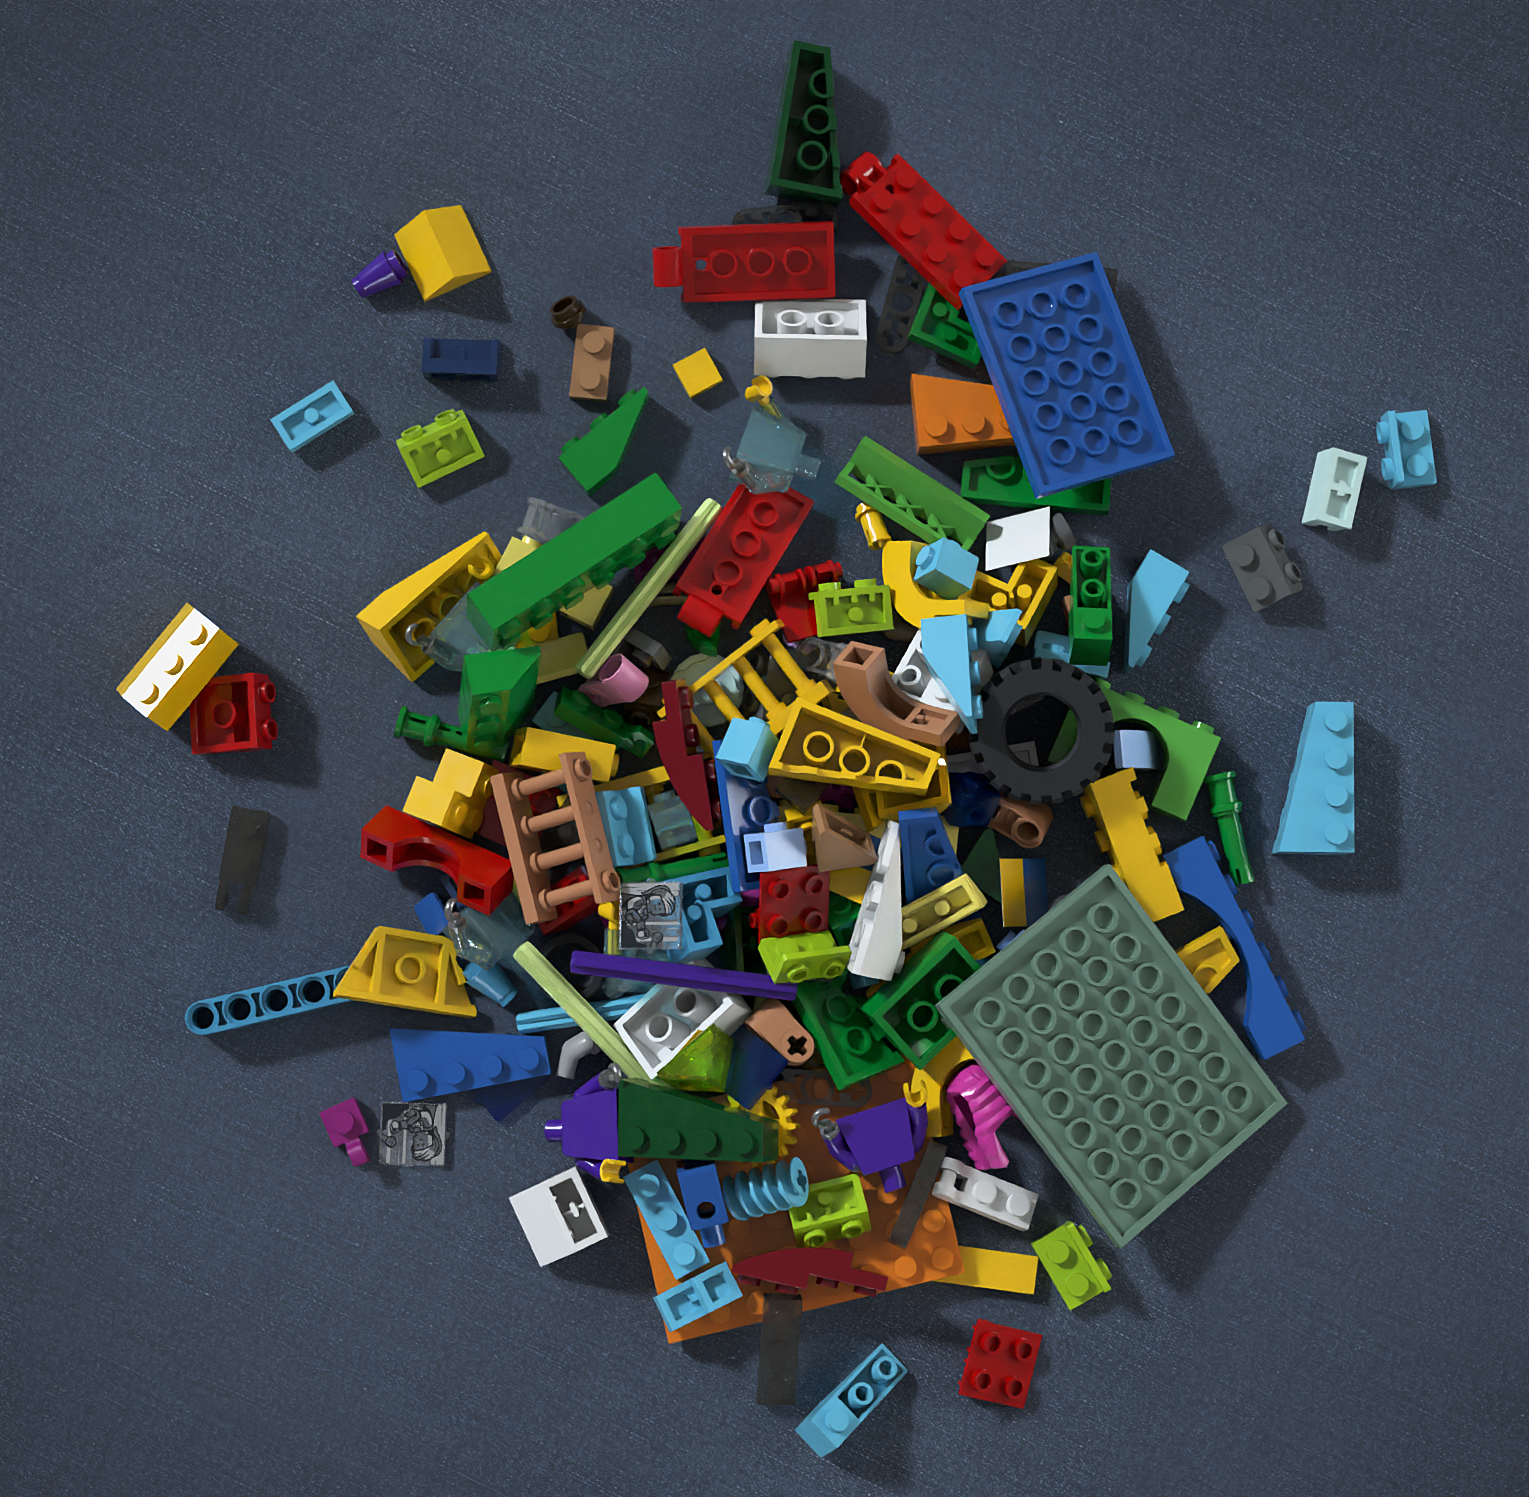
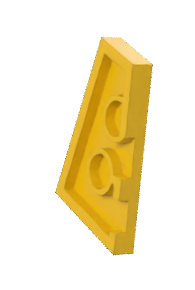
M1220 926L1175 950L1206 994H1210L1240 961L1225 931Z

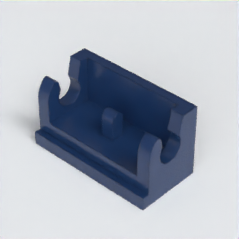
M424 337L421 372L425 379L499 382L500 340Z

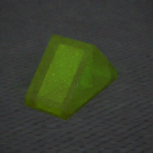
M713 1023L657 1072V1075L677 1090L725 1092L734 1040L728 1033Z

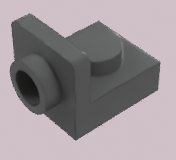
M633 627L610 654L612 656L620 653L629 661L633 658L646 668H649L652 664L662 671L672 660L662 644Z

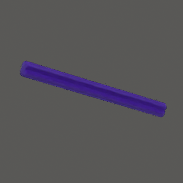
M577 950L573 951L570 961V971L574 974L788 1001L795 1000L798 983L774 984L771 976L766 974Z

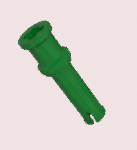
M402 705L394 730V738L408 737L424 742L426 747H434L436 743L504 763L509 739L502 747H496L490 751H465L461 727L441 722L442 718L439 715L433 714L431 717L409 711L407 706Z
M1234 770L1204 777L1203 783L1208 785L1212 803L1209 811L1213 817H1217L1230 877L1235 886L1254 882L1255 877H1253L1239 816L1243 804L1242 801L1237 799L1233 778L1236 776Z
M719 852L717 854L661 865L650 861L646 862L642 867L624 870L623 867H617L614 871H616L620 879L619 891L621 895V884L663 883L669 879L728 867L729 861L725 859L727 857L725 852Z

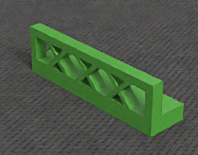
M867 436L861 440L850 461L834 482L929 544L943 537L947 539L946 536H950L963 544L961 548L968 551L990 517L986 512ZM851 473L863 480L865 484L859 483L849 475ZM883 496L890 497L891 499L896 501L897 504L890 503L889 501L884 499ZM915 516L921 517L922 519L927 521L928 524H923L922 522L917 520Z

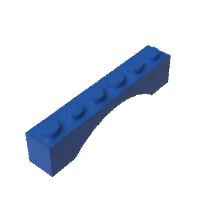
M1201 836L1160 856V862L1166 861L1178 893L1192 899L1209 911L1224 927L1237 949L1243 965L1246 982V1009L1242 1027L1258 1059L1266 1060L1304 1041L1305 1038L1302 1031L1306 1030L1305 1024L1296 1009L1290 1010L1285 1000V997L1289 996L1288 990L1279 975L1273 976L1268 966V963L1272 962L1271 956L1262 941L1256 942L1251 932V929L1255 928L1253 920L1246 908H1239L1234 898L1238 894L1234 882L1228 874L1222 875L1216 863L1221 858L1214 843L1211 840L1206 842L1204 837Z

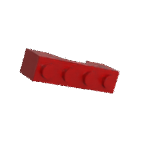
M388 805L380 810L361 829L360 858L391 872L415 865L429 866L442 870L455 881L458 887V902L488 916L513 891L514 874L509 859Z

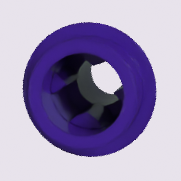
M393 249L388 253L385 251L380 253L351 280L359 295L365 298L368 295L403 283V278L408 276L409 272L399 254Z

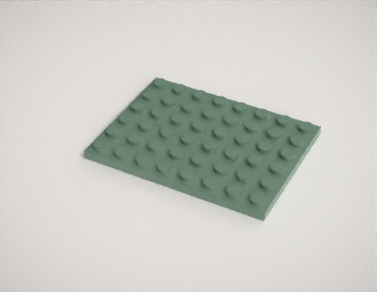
M1110 864L1102 866L935 1005L1055 1167L1118 1248H1123L1288 1104Z

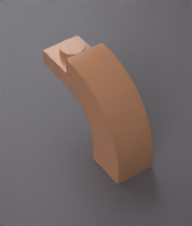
M851 641L832 663L836 682L844 700L864 724L914 744L920 741L940 747L945 745L961 725L960 716L956 711L927 705L906 695L895 684L889 673L884 648Z

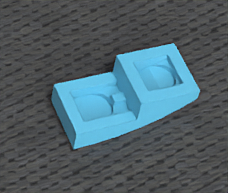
M725 1261L653 1297L669 1332H672L743 1295Z

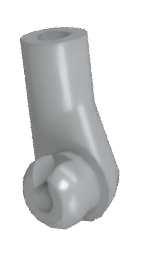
M584 1031L570 1038L562 1047L556 1075L574 1079L578 1060L589 1053L598 1054L601 1048Z

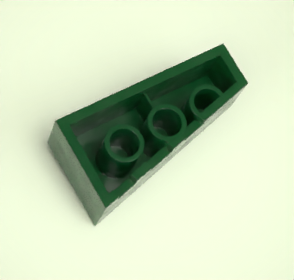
M794 40L788 51L764 195L837 208L843 199L839 174L840 159L837 150V122L834 113V86L830 47Z
M637 1077L624 1078L619 1082L618 1156L741 1162L778 1160V1120L739 1108L728 1107L710 1099L679 1092L680 1090L656 1085Z

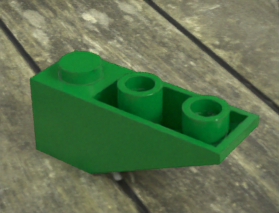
M645 386L638 392L632 389L618 401L620 407L609 416L606 412L601 414L589 425L591 429L589 433L581 439L575 436L561 448L560 451L563 454L558 457L560 464L588 497L618 474L649 400L648 390Z
M1072 546L1069 664L1107 666L1112 645L1110 547Z

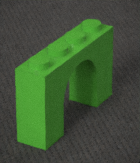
M1090 676L1107 698L1112 710L1113 724L1121 722L1140 724L1154 732L1162 746L1164 766L1147 808L1178 822L1186 821L1221 737L1214 735V728L1199 721H1193L1192 725L1179 720L1180 714L1170 708L1159 706L1158 710L1144 705L1145 698L1129 691H1125L1121 695L1110 690L1111 684L1107 681ZM1069 707L1044 762L1046 765L1057 763L1065 758L1076 742L1077 722Z

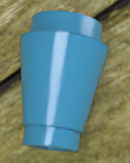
M483 952L462 972V975L468 979L466 982L468 985L496 1003L498 1002L502 1007L507 1005L518 992L493 956L488 957Z

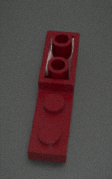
M685 678L662 682L667 719H661L652 724L663 765L674 789L691 815L706 831L714 830L722 826L723 819L720 797H718L716 786L718 781L715 759H712L711 751L696 752V746H699L700 736L697 725L695 723L692 724L690 709L694 707L692 688L686 685Z
M804 1247L770 1251L733 1264L731 1273L739 1274L737 1282L760 1287L761 1280L776 1283V1291L797 1295L798 1288L807 1289L809 1275L817 1276L815 1284L838 1289L839 1282L854 1285V1293L876 1297L877 1290L885 1292L888 1276L851 1268L854 1252L833 1248Z

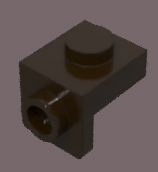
M635 665L649 677V683L644 693L633 702H624L623 719L636 726L642 725L643 727L653 728L652 723L661 719L657 714L663 707L661 683L669 681L670 672Z

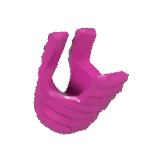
M977 1062L963 1066L954 1073L946 1086L947 1102L951 1105V1113L956 1116V1124L961 1127L960 1136L964 1139L963 1146L967 1149L968 1156L975 1162L977 1170L1005 1168L1009 1160L995 1133L1000 1125L1011 1115L1017 1119L1019 1117Z

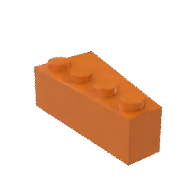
M911 374L909 384L917 455L1015 445L993 385Z

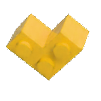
M1040 559L1018 563L1008 584L976 570L971 590L960 595L957 600L989 604V611L1017 608L1021 610L1022 613L1016 623L1023 627L1014 643L1026 647L1058 586V567Z
M446 748L433 782L416 776L403 812L444 830L472 839L474 832L479 829L483 821V809L487 799L493 794L490 777L497 775L499 770L482 761Z

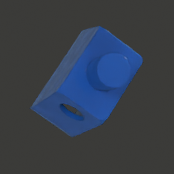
M684 1159L676 1161L677 1176L691 1231L700 1229L704 1248L724 1244L726 1239L722 1224L729 1222L715 1160ZM710 1202L712 1207L708 1210H702L699 1208V1204Z

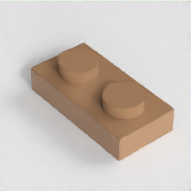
M587 324L577 325L569 392L570 399L607 403L615 334L614 327Z

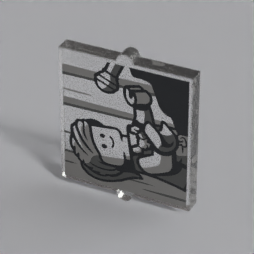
M648 878L646 882H620L619 950H646L647 953L653 954L655 950L682 949V881L656 882L655 879Z
M381 1102L380 1129L376 1132V1135L380 1137L379 1164L445 1167L446 1139L450 1137V1132L447 1131L448 1104Z

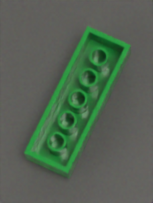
M655 472L467 593V619L491 652L501 647L503 650L513 647L521 640V634L532 627L535 630L542 628L552 620V614L562 607L568 610L576 606L583 600V594L593 587H596L597 590L605 587L615 578L614 574L625 566L628 570L632 569L646 558L645 553L657 547L660 550L672 543L676 538L675 534L679 526L682 512L681 505Z

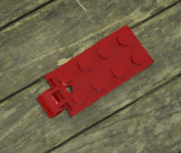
M863 152L840 173L842 190L851 196L849 205L957 311L963 306L959 296V292L963 287L989 281L1006 264L1007 260L898 153L892 158L891 164L885 169L875 155L870 152Z
M833 221L678 227V235H681V247L661 246L652 248L654 286L678 287L683 285L681 302L684 303L835 297ZM700 259L706 262V266L702 269L696 266V262Z
M750 465V471L759 479V484L753 487L744 477L741 479L675 585L672 593L677 597L681 593L688 595L677 619L709 638L715 632L723 616L733 621L731 627L738 631L815 503L812 499ZM712 590H718L721 594L715 595L712 593Z

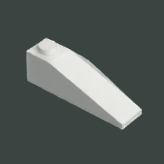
M887 819L876 855L877 861L873 865L849 947L852 955L846 967L851 973L891 981L893 974H899L902 969L905 952L901 951L899 823Z

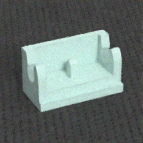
M1334 447L1317 453L1302 524L1308 526H1328L1327 530L1329 531L1349 530L1352 528L1367 457Z

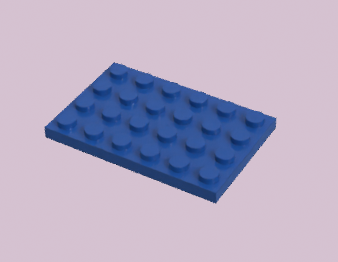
M1097 252L966 286L960 290V299L1036 499L1170 461L1175 456Z

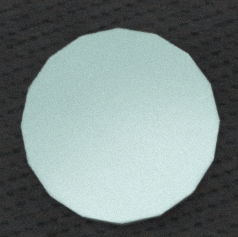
M702 653L690 656L678 665L671 680L685 678L686 685L691 686L725 658L717 655V658ZM732 666L715 680L737 709H739L743 700L744 685L741 676ZM704 689L694 696V707L691 710L704 727L710 728L727 722V719Z

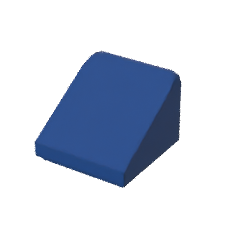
M434 892L428 894L417 903L414 910L427 934L441 935L449 930V920L444 915L445 904L439 894Z

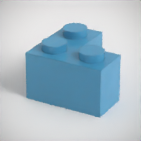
M729 866L669 879L663 882L679 883L678 897H675V906L678 907H675L673 914L666 917L654 916L655 921L678 920V925H657L659 932L663 936H678V941H663L670 962L685 964L701 960L723 945L714 918L723 917L743 901L740 892H733ZM661 899L650 900L653 914L665 913Z

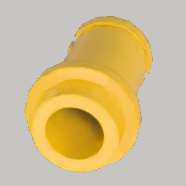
M865 502L859 504L856 507L855 519L856 522L862 525L869 549H883V541H892L882 518L883 513Z

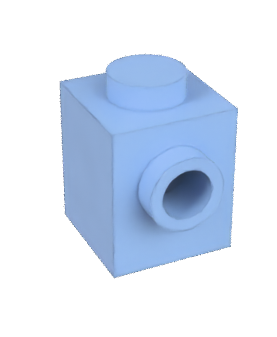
M787 822L764 824L765 832L744 835L748 873L807 866V844L803 836V828L787 829Z

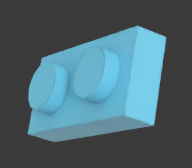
M331 381L270 420L290 452L293 453L354 415V412L335 382Z

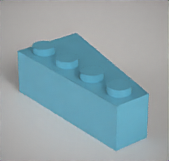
M1314 702L1308 706L1272 854L1347 855L1355 852L1353 702Z

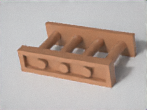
M585 752L559 754L561 769L524 780L523 772L500 773L490 777L526 925L558 919L557 905L594 895L596 904L621 900L619 891L620 879L616 871H614L593 787L592 767L586 758ZM566 783L571 805L534 817L529 795ZM575 820L580 843L543 854L538 832ZM584 857L590 880L552 891L547 869Z

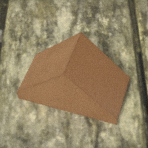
M818 803L812 808V847L819 872L873 865L877 861L869 832Z

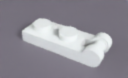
M949 1157L942 1158L939 1168L942 1174L940 1181L934 1184L933 1196L1020 1231L1029 1229L1039 1194L964 1165L959 1160ZM956 1177L963 1180L960 1191L954 1187Z

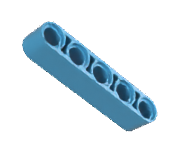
M350 966L195 1002L186 1011L185 1023L188 1029L195 1034L212 1035L355 1001L333 997V991ZM319 981L325 988V994L319 1002L314 1003L308 999L307 988L312 982ZM277 990H283L288 997L287 1006L281 1011L274 1010L270 1004V997ZM242 998L246 999L251 1006V1012L244 1020L238 1019L233 1012L234 1004ZM204 1007L209 1008L214 1015L212 1025L206 1029L201 1028L197 1023V1014Z

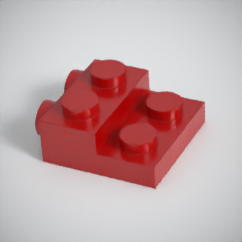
M244 673L212 677L189 705L192 755L226 752L242 753L272 749V740H275L278 736V726L276 721L271 718L270 703H273L276 699V688L273 682L269 681V675Z

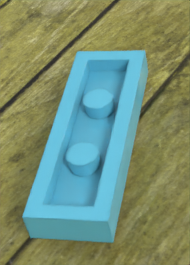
M658 1160L623 1177L676 1280L710 1262L695 1231H691L688 1217Z

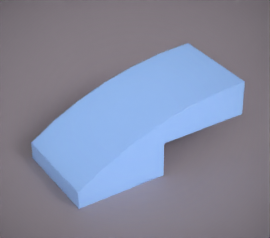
M1141 730L1114 731L1116 769L1125 770L1133 767V769L1142 771L1158 770L1154 732Z

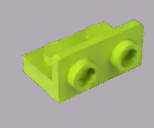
M454 409L444 411L434 418V423L423 428L421 425L410 427L401 433L402 438L396 440L399 451L418 488L485 457L463 410L457 412Z
M876 578L855 580V588L841 589V582L818 584V592L808 593V599L814 600L818 637L894 629L889 584L877 586Z
M829 930L788 935L782 938H764L758 946L759 953L774 984L786 982L799 983L803 980L823 977L827 979L842 975L852 955L849 946L837 947Z
M858 1173L810 1184L806 1203L801 1207H791L788 1209L798 1248L819 1247L828 1241L844 1237L855 1238L864 1232L872 1230Z
M1068 1221L1030 1243L1070 1311L1099 1293H1106L1111 1290L1107 1280L1113 1277L1102 1258L1095 1261L1088 1247L1093 1245V1242L1082 1224L1075 1227L1073 1222Z

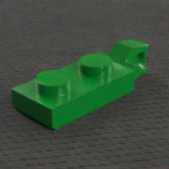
M563 686L556 697L554 709L556 716L604 743L616 745L615 749L617 751L622 747L642 759L654 743V735L642 725L633 726L631 723H627L619 713L612 709H603L594 704L581 691H572Z

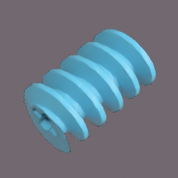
M793 1157L789 1165L786 1161H779L776 1164V1169L773 1165L766 1164L762 1172L756 1167L749 1170V1175L744 1171H739L735 1176V1180L728 1174L723 1181V1196L726 1206L733 1217L740 1221L748 1220L751 1217H761L765 1213L773 1214L778 1210L785 1211L791 1207H801L806 1203L809 1193L807 1172L803 1162L798 1157Z

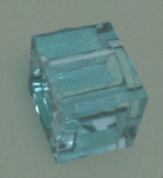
M674 790L652 797L654 804L647 807L662 851L698 839L690 813L680 797L675 795Z

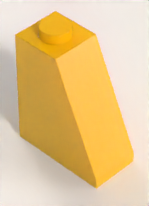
M524 727L515 730L508 766L549 773L562 768L559 754L585 752L586 758L592 767V781L607 783L610 776L615 777L617 773L619 755L614 754L616 745Z

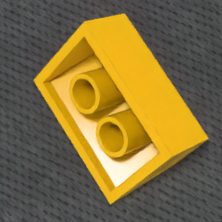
M186 603L116 690L142 714L168 732L239 644L190 604Z

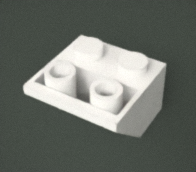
M919 628L892 679L912 699L927 705L956 711L927 669L922 653L921 628ZM980 648L979 650L972 651L973 662H979L981 684L974 685L975 696L979 694L982 687L986 685L994 673L987 651ZM961 718V725L955 731V733L958 734L961 733L965 726V723L962 721Z
M577 1166L509 1197L540 1267L573 1254L608 1237L610 1234Z

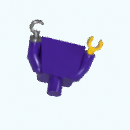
M611 1063L607 1070L600 1072L574 1092L573 1099L562 1103L561 1119L547 1120L544 1132L549 1143L562 1142L564 1156L574 1157L576 1166L604 1182L624 1184V1179L619 1177V1170L621 1166H626V1163H634V1157L618 1156L619 1089L613 1087L621 1081L622 1073L617 1063Z
M921 1080V1090L917 1093L909 1092L908 1083H904V1098L837 1119L835 1122L829 1119L818 1121L821 1115L830 1113L829 1108H820L813 1113L811 1118L812 1124L820 1128V1134L831 1156L849 1171L861 1172L863 1176L878 1171L885 1193L906 1187L907 1184L900 1164L915 1159V1153L923 1148L928 1128L926 1106L928 1092L926 1084Z

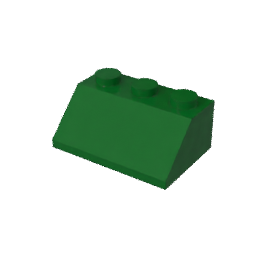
M540 646L464 655L458 717L465 751L477 750L486 752L496 747H502L532 711L541 657Z
M940 930L902 966L899 974L895 973L891 981H887L859 1008L877 1029L915 1067L921 1070L957 1036L935 1005L981 968V966L954 936Z

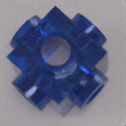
M971 771L965 773L948 772L952 804L941 812L945 820L950 825L956 827L988 826L1002 797L997 789L990 784V781L982 773Z

